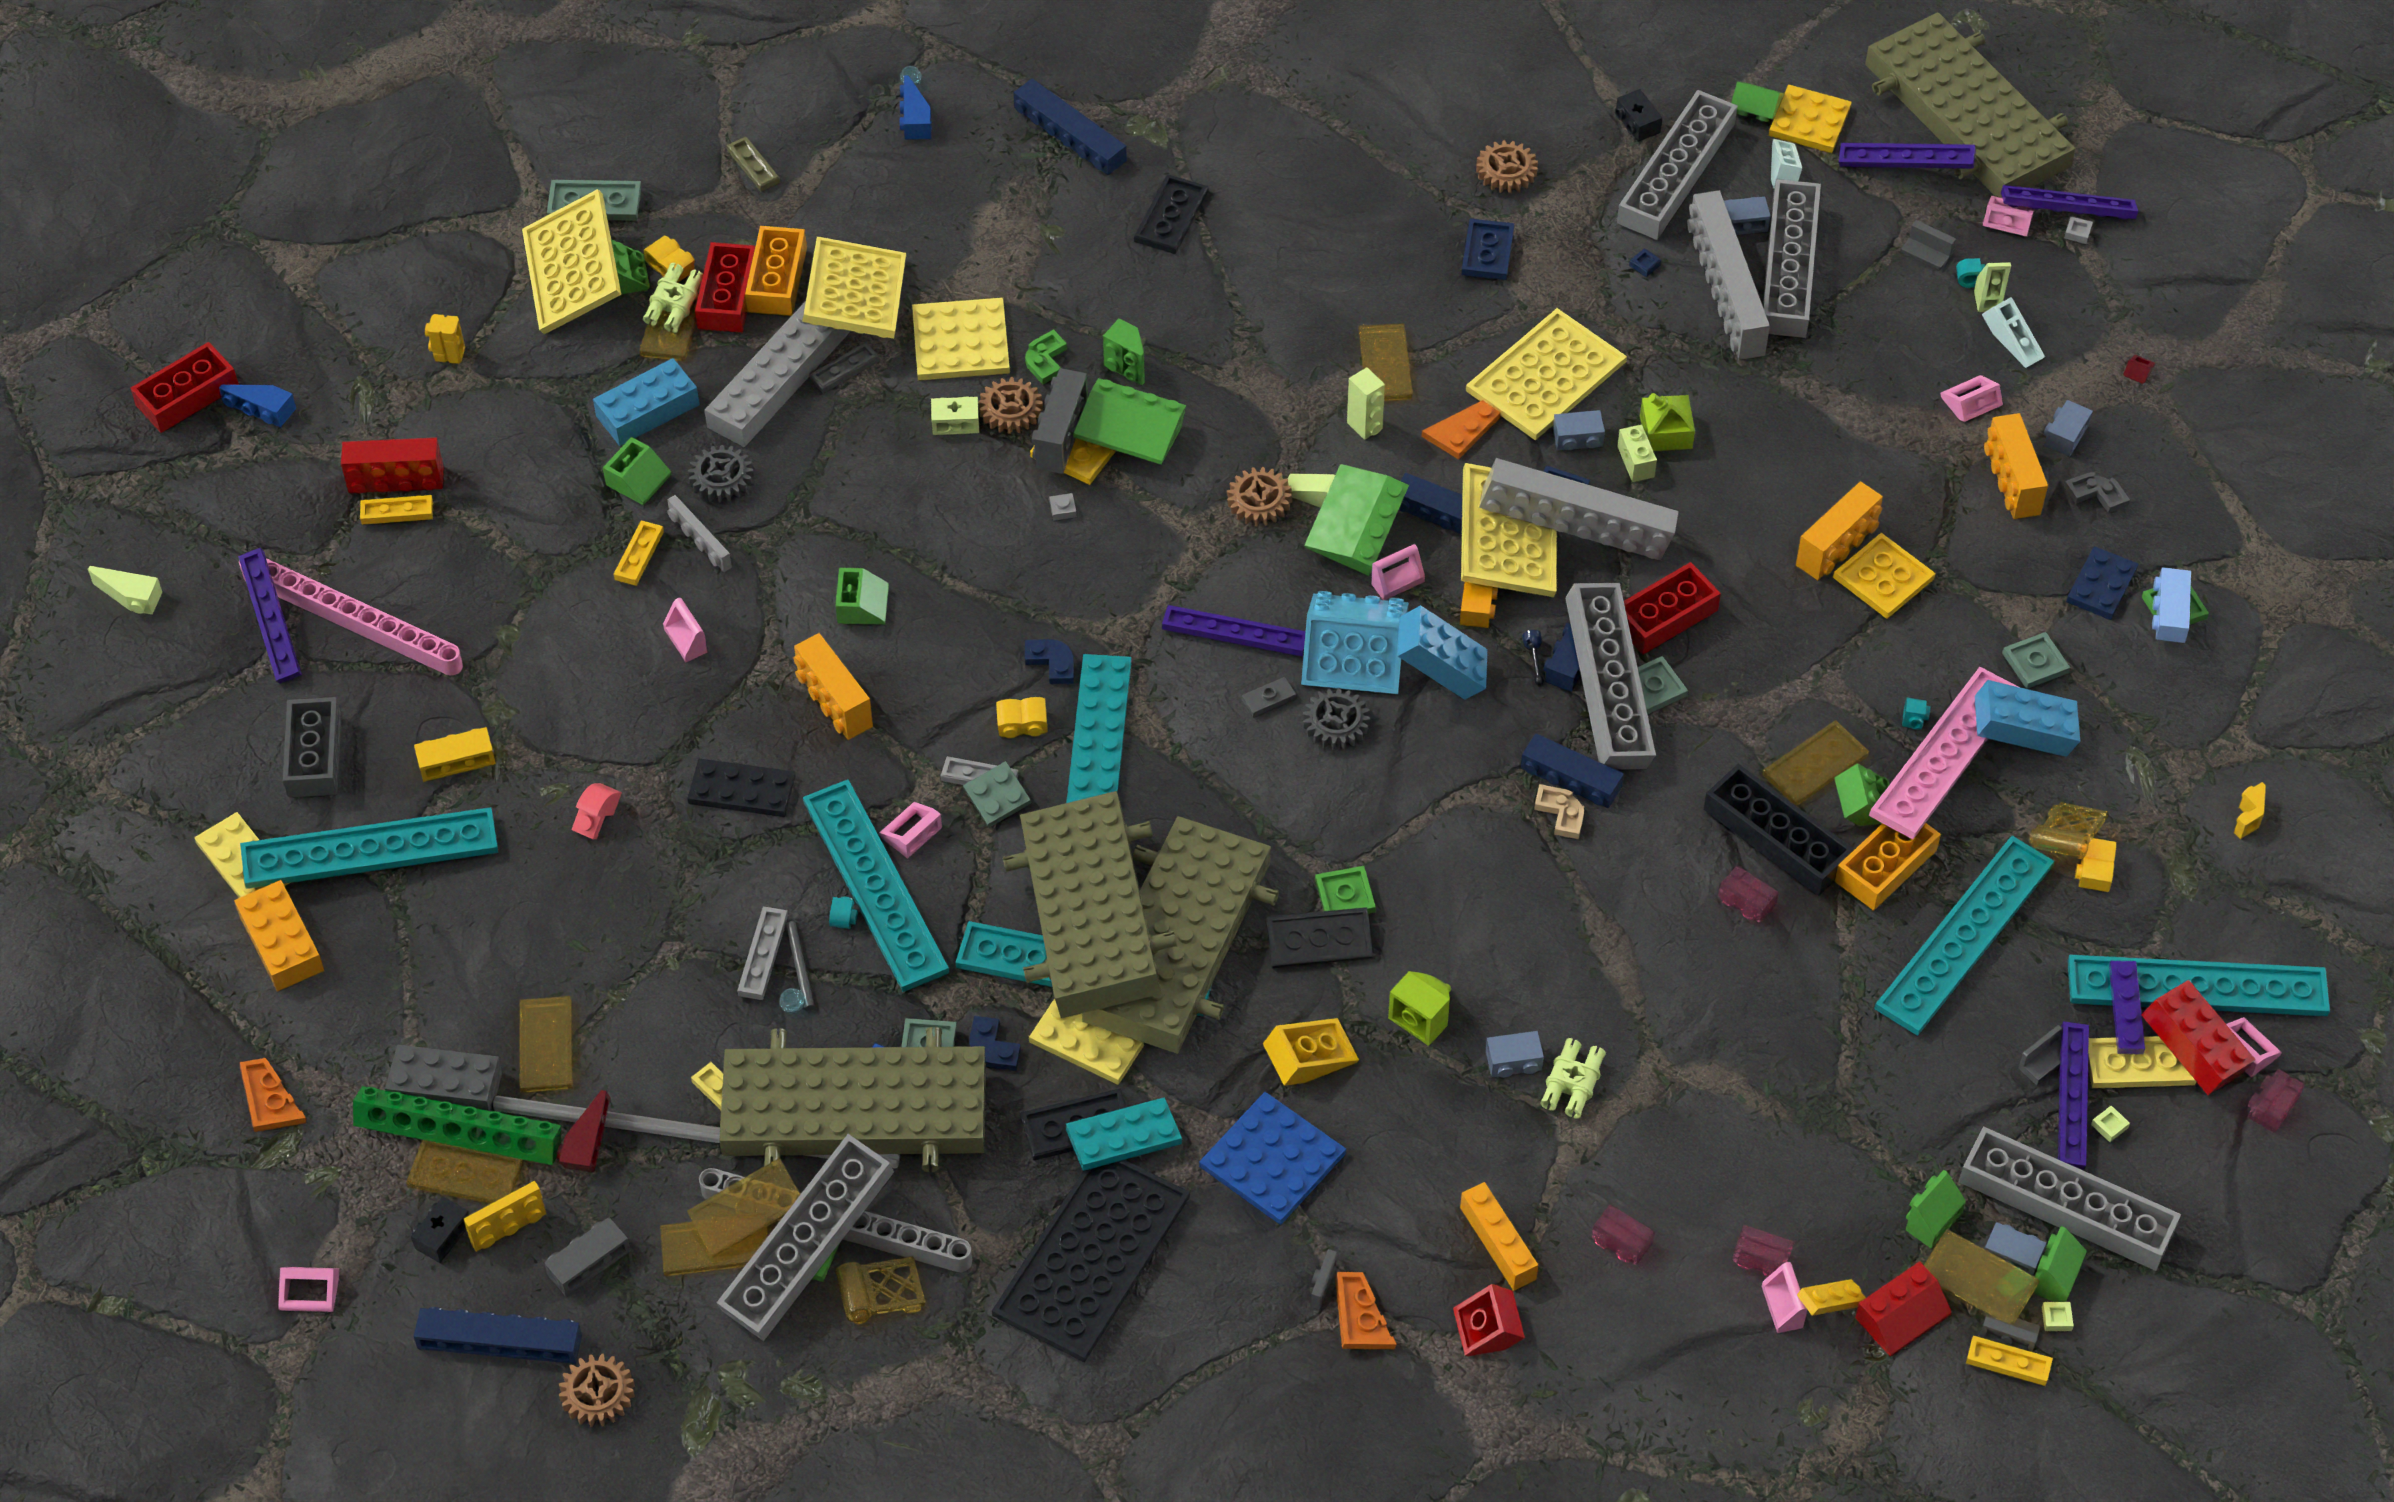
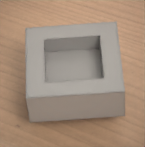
M2070 217L2064 238L2087 244L2093 222Z
M1073 493L1049 497L1053 521L1077 517Z

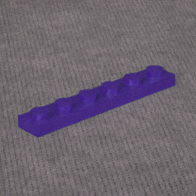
M1841 143L1839 166L1974 169L1976 146L1968 144Z
M2003 185L2001 190L2003 203L2011 207L2024 206L2035 210L2042 208L2051 209L2055 212L2069 211L2080 215L2086 213L2095 214L2099 217L2113 216L2120 219H2136L2138 214L2136 202L2132 199Z
M258 548L238 556L276 681L281 684L301 676L300 667L264 551Z
M1171 605L1167 606L1162 622L1163 630L1302 657L1304 654L1306 631Z
M2063 1022L2061 1025L2058 1160L2084 1170L2086 1167L2089 1025Z

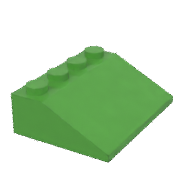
M1098 378L1089 394L1073 437L1162 465L1182 428L1186 405L1174 400L1158 397L1152 393L1138 391L1129 386H1122L1110 380Z
M1340 464L1304 547L1369 576L1372 571V564L1378 558L1409 485L1387 475Z

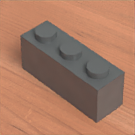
M608 1217L604 1221L594 1224L591 1230L583 1236L574 1238L560 1252L553 1253L544 1262L547 1275L567 1297L630 1252L629 1241L625 1234Z

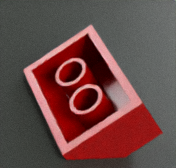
M1919 1261L1859 1302L1855 1318L1891 1357L1949 1317L1952 1312L1938 1280Z

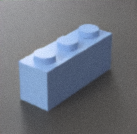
M2162 568L2160 576L2155 577L2153 591H2157V596H2154L2153 610H2157V615L2153 616L2152 629L2156 630V640L2185 643L2189 631L2191 571Z

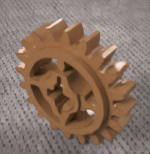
M1503 140L1502 145L1494 142L1493 148L1487 145L1486 151H1480V157H1477L1476 173H1479L1478 179H1484V186L1491 184V190H1494L1496 187L1499 188L1500 193L1504 189L1511 193L1514 188L1520 192L1521 186L1528 188V183H1533L1534 177L1537 176L1538 161L1535 160L1536 155L1530 154V148L1523 150L1522 143L1516 146L1514 141L1507 144Z
M1013 377L1010 378L1009 382L1001 378L1000 384L993 381L992 388L986 386L985 393L980 394V400L978 401L980 417H983L984 424L990 423V429L998 426L1000 433L1004 429H1007L1008 434H1011L1012 429H1016L1020 433L1021 427L1028 430L1029 423L1036 424V418H1039L1040 412L1043 410L1042 395L1038 394V388L1034 387L1031 389V382L1024 385L1022 378L1018 382H1014ZM1023 400L1028 403L1027 407L1023 406ZM995 403L998 404V410H995L993 407Z
M1253 467L1252 473L1248 474L1244 470L1243 478L1235 476L1236 483L1230 482V490H1227L1228 507H1231L1232 514L1237 513V520L1245 517V524H1249L1253 520L1255 526H1258L1259 521H1263L1266 526L1269 519L1276 523V515L1284 517V510H1290L1289 503H1292L1291 486L1288 484V479L1282 478V473L1274 476V469L1266 473L1264 467L1261 468L1260 472H1257Z
M591 1354L589 1355V1362L585 1363L582 1358H579V1367L569 1366L572 1374L563 1373L565 1382L559 1383L561 1391L559 1394L560 1401L563 1402V1410L569 1411L570 1419L578 1416L580 1425L586 1419H588L590 1427L594 1426L596 1420H599L600 1425L604 1426L606 1418H609L614 1423L615 1413L624 1416L623 1406L631 1407L629 1398L635 1397L634 1390L632 1389L635 1387L634 1380L631 1379L630 1370H625L624 1362H619L616 1365L614 1356L606 1362L604 1354L600 1355L598 1361H595ZM602 1375L609 1376V1377L613 1378L614 1380H610V1378H606V1377H604V1376H602ZM596 1384H598V1388H599L598 1396H596V1393H595V1390H596L595 1385H596ZM579 1400H583L584 1402H588L589 1404H591V1405H593V1406H589V1405L583 1404V1403L580 1402Z

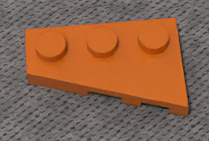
M1482 400L1422 430L1421 437L1459 460L1501 418L1500 412Z
M266 1058L240 1062V1070L254 1132L306 1123L305 1115L295 1105V1100L290 1093H287L281 1084L280 1078Z
M1337 1272L1335 1283L1342 1349H1395L1397 1344L1394 1337L1390 1336L1386 1327L1387 1322L1375 1304L1376 1299L1364 1273Z

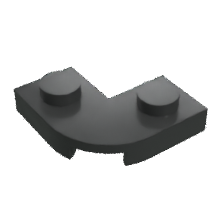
M2090 472L2065 481L2064 488L2075 504L2097 497L2108 513L2129 506L2130 499L2113 477L2109 480L2101 476H2094L2095 472Z

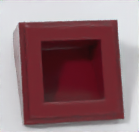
M2134 355L2128 361L2123 375L2144 384L2155 367V363Z

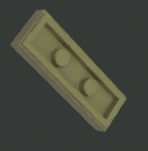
M747 137L727 145L728 152L760 192L780 183L779 176Z

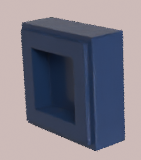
M1644 248L1629 261V266L1647 277L1661 266L1662 260Z

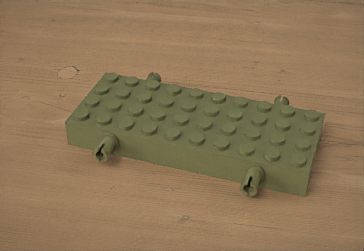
M1937 12L1868 46L1865 65L1880 79V81L1872 84L1873 92L1877 96L1891 90L1943 144H1968L1976 146L1974 169L1954 168V174L1956 177L1958 176V179L1973 173L1995 197L2002 198L2001 190L2003 185L2030 188L2072 166L2076 148L2058 131V129L2068 125L2067 117L2063 116V113H2059L2049 120L2043 117L1975 49L1985 44V37L1981 32L1978 31L1964 38Z
M1117 791L1021 814L1020 819L1026 849H1024L1023 853L1004 856L1003 862L1006 872L1028 867L1031 871L1047 955L1044 963L1023 967L1026 982L1030 983L1050 978L1061 1018L1162 994L1153 954L1158 950L1177 947L1174 930L1154 936L1149 934L1130 848L1131 841L1153 837L1150 821L1132 826L1125 825Z
M1177 816L1161 850L1156 852L1137 845L1133 854V860L1152 866L1140 889L1148 932L1151 936L1174 930L1177 947L1158 950L1153 954L1162 994L1082 1013V1022L1178 1054L1198 1013L1220 1020L1224 1005L1205 999L1253 899L1271 904L1272 906H1275V902L1278 899V890L1260 885L1270 865L1271 846Z
M929 1027L926 1029V1047L786 1048L787 1031L780 1028L778 1036L776 1028L771 1031L770 1049H725L719 1137L722 1156L765 1155L764 1172L771 1174L773 1164L774 1174L781 1170V1155H832L847 1134L877 1154H923L922 1170L925 1172H929L930 1162L932 1172L939 1169L938 1154L984 1153L985 1046L941 1047L942 1029L935 1027V1036H933V1028Z

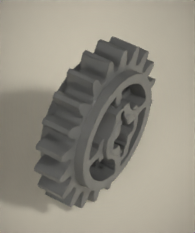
M721 445L719 450L711 446V452L703 449V457L695 455L696 462H690L691 469L688 470L690 486H693L694 493L700 492V498L708 495L710 502L714 497L718 498L719 503L725 497L728 501H731L732 495L739 498V491L747 492V485H752L751 478H754L752 461H749L747 454L742 456L741 449L734 452L733 446H730L728 450L724 449V445Z
M1329 688L1327 695L1319 691L1318 699L1311 697L1310 704H1305L1303 729H1307L1308 737L1314 736V743L1322 740L1323 748L1329 743L1332 750H1335L1337 744H1340L1341 748L1345 749L1347 742L1351 746H1355V739L1362 741L1363 734L1368 733L1370 710L1365 708V701L1359 702L1358 694L1350 697V690L1345 694H1341L1340 688L1337 689L1336 693H1332ZM1323 711H1325V715H1323V719L1318 720V719H1317L1318 716H1319ZM1355 718L1354 723L1348 727L1347 724L1350 722V719Z

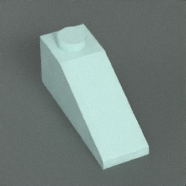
M1773 139L1771 182L1773 188H1775L1776 179L1799 180L1802 165L1795 143Z
M2012 297L1982 314L1993 335L2025 368L2045 357Z

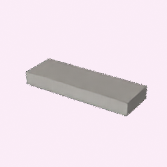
M947 756L940 776L941 781L965 785L993 769L996 765ZM1010 768L1016 778H1018V770Z

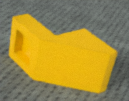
M2263 782L2255 787H2248L2241 795L2242 800L2239 808L2243 813L2237 818V825L2234 830L2239 839L2258 829L2264 815L2266 788Z

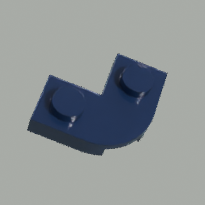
M1053 639L1025 640V665H1049L1050 684H1074L1073 653L1066 644Z
M974 1016L969 1039L970 1047L985 1046L986 1067L1017 1071L1021 1045L997 1041L1000 1026L999 1019Z

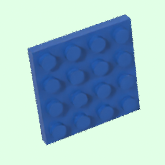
M1264 1092L1199 1161V1167L1275 1222L1282 1225L1345 1156L1346 1148L1274 1097Z

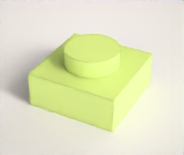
M2110 1106L2094 1118L2091 1125L2111 1142L2127 1130L2130 1123L2114 1107Z
M2043 1302L2042 1313L2045 1331H2072L2073 1318L2070 1302Z

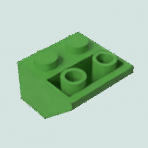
M611 239L621 294L648 290L650 285L644 254Z
M1118 318L1103 335L1104 366L1111 371L1125 376L1130 381L1143 385L1145 382L1144 351L1138 328Z
M633 437L603 467L606 486L642 505L672 475L670 469L651 447Z
M839 568L835 606L837 623L885 625L889 583L864 568Z
M1858 763L1834 777L1845 819L1858 826L1882 824L1870 817L1869 814L1872 807L1890 785L1887 778L1874 773Z
M1945 1170L1938 1177L1934 1175L1930 1178L1922 1195L1917 1193L1909 1204L1912 1208L1906 1216L1908 1220L1906 1231L1929 1248H1932L1962 1215L1966 1203L1958 1187Z
M2060 1226L2057 1235L2051 1234L2044 1255H2042L2033 1280L2037 1284L2034 1294L2053 1302H2067L2087 1252L2065 1227Z

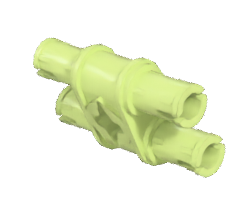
M670 263L664 278L658 280V286L654 294L649 298L650 306L643 316L645 323L650 324V321L653 320L651 325L655 326L663 310L671 312L664 327L669 332L673 327L672 333L678 332L683 318L689 316L690 308L694 300L698 298L697 290L703 278V273L698 271L695 276L696 270H692L685 285L677 283L684 269L679 264L674 268L675 263Z
M1568 1038L1565 1041L1561 1055L1555 1058L1553 1062L1554 1067L1550 1076L1546 1079L1547 1089L1540 1104L1543 1108L1547 1109L1550 1102L1549 1110H1555L1561 1093L1572 1095L1565 1113L1572 1117L1574 1111V1118H1580L1587 1100L1592 1098L1595 1083L1601 1076L1599 1068L1606 1052L1604 1049L1599 1048L1598 1053H1595L1597 1046H1592L1585 1064L1577 1062L1575 1059L1581 1048V1043L1575 1040L1572 1046L1573 1039Z

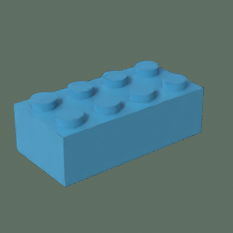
M674 358L593 399L596 417L619 446L625 444L631 437L635 439L700 405L697 387Z
M1421 605L1399 617L1397 655L1399 658L1464 700L1486 689L1488 649Z
M1987 680L1975 695L1977 736L2065 757L2080 742L2077 701L1991 680Z

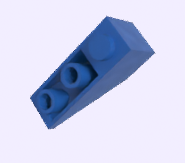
M909 75L904 76V85H900V98H904V101H900V114H904V117H900V130H904L905 139H931L932 122L930 106Z
M221 385L219 387L222 401L225 405L237 408L249 416L258 417L267 424L281 427L296 409L293 394L274 385Z

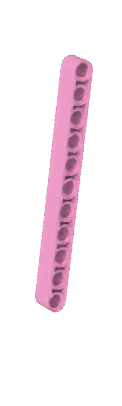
M266 558L279 598L446 675L451 676L461 672L463 663L460 650L456 645Z

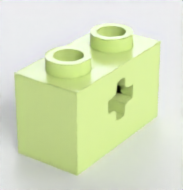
M978 397L931 399L933 435L979 433Z
M1637 425L1620 429L1618 449L1632 482L1654 478L1657 459L1643 426Z

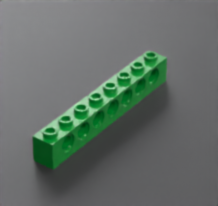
M362 1086L353 1099V1126L548 1165L554 1164L557 1158L558 1147L561 1144V1125L548 1121H538L523 1116H512L497 1111L451 1104L450 1102L426 1099L425 1097L405 1095L400 1092L380 1090L374 1087Z

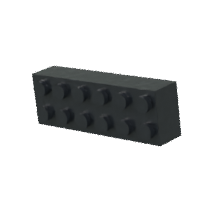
M1739 763L1706 792L1703 810L1818 896L1835 881L1838 865L1854 851L1852 847Z

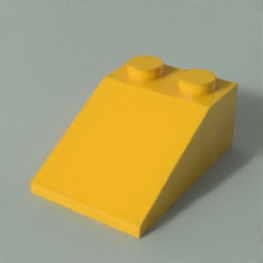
M1338 1018L1278 1025L1263 1043L1284 1086L1306 1083L1359 1061Z

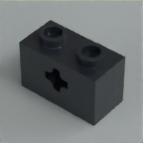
M1641 89L1617 98L1616 117L1624 123L1628 133L1633 135L1637 142L1661 133L1662 116Z
M442 1196L438 1203H434L430 1207L428 1215L422 1223H418L414 1227L411 1235L414 1248L441 1263L467 1230L464 1218L469 1216V1211Z

